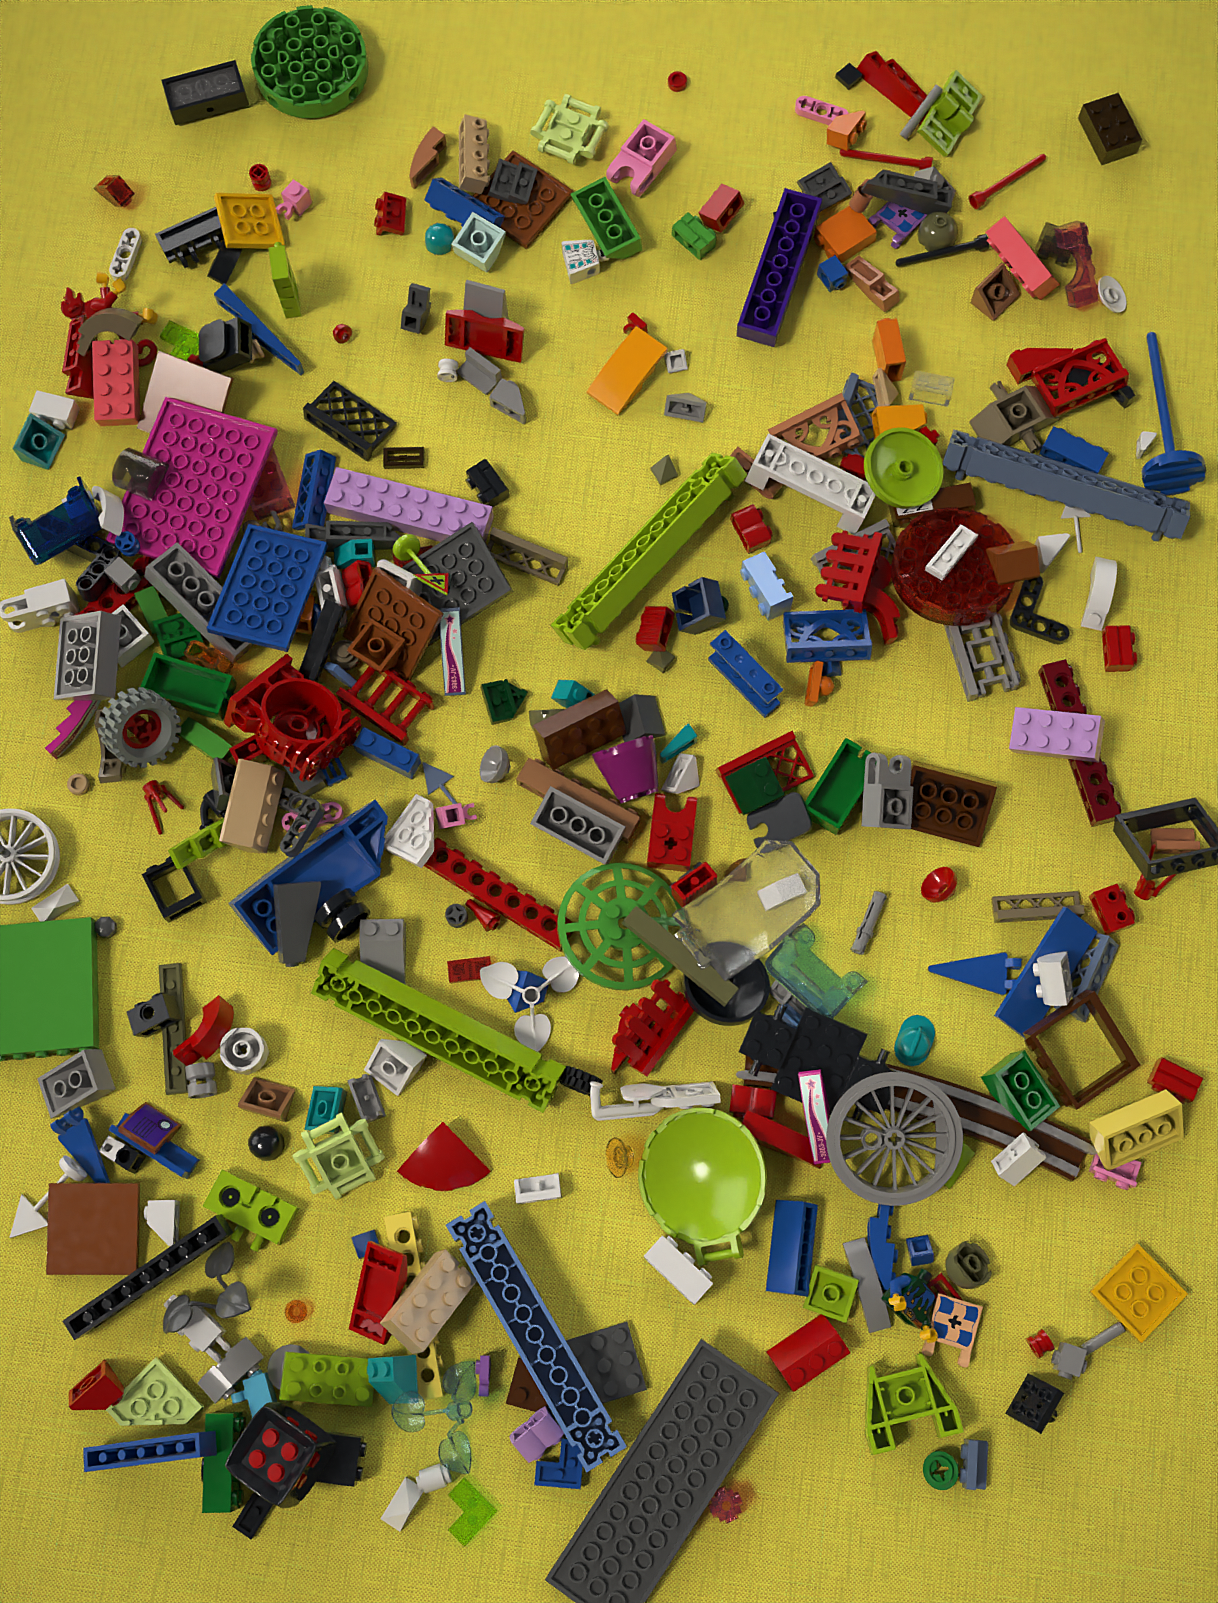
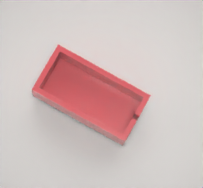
M1005 216L985 232L989 236L987 242L999 254L998 256L1011 268L1010 271L1023 283L1022 286L1032 298L1037 296L1042 300L1060 285Z
M126 339L114 340V344L110 340L92 341L94 420L100 426L138 425L140 419L138 345L133 339L130 341Z

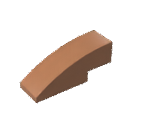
M434 126L425 135L413 157L409 174L413 189L440 163L438 154L447 146L445 134Z
M857 256L844 266L848 275L859 289L882 311L886 312L900 301L898 289L885 280V275L862 257Z

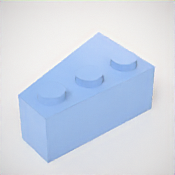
M764 551L742 561L740 574L744 581H748L750 594L753 598L757 599L761 615H765L769 621L783 615L784 612H790L793 595L791 592L786 593L783 585H785V582L782 578L778 579L775 573L776 568Z

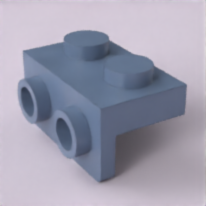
M964 1439V1444H961L963 1468L960 1469L959 1481L965 1489H986L987 1441Z

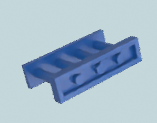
M724 630L710 643L715 652L708 657V661L766 718L780 706V702L776 697L784 689Z

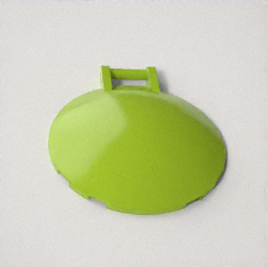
M690 1108L674 1113L664 1119L649 1135L644 1144L645 1148L642 1159L639 1160L638 1182L645 1207L649 1214L661 1225L660 1228L666 1233L689 1244H694L699 1266L732 1257L735 1259L743 1258L744 1252L740 1233L757 1216L766 1192L767 1172L760 1146L752 1133L739 1120L720 1110ZM730 1242L731 1244L729 1249L707 1253L705 1247Z

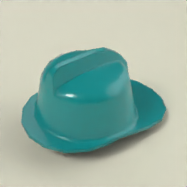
M913 1015L908 1017L901 1025L895 1041L894 1051L898 1060L904 1065L917 1066L928 1057L935 1037V1029L931 1021L924 1016Z

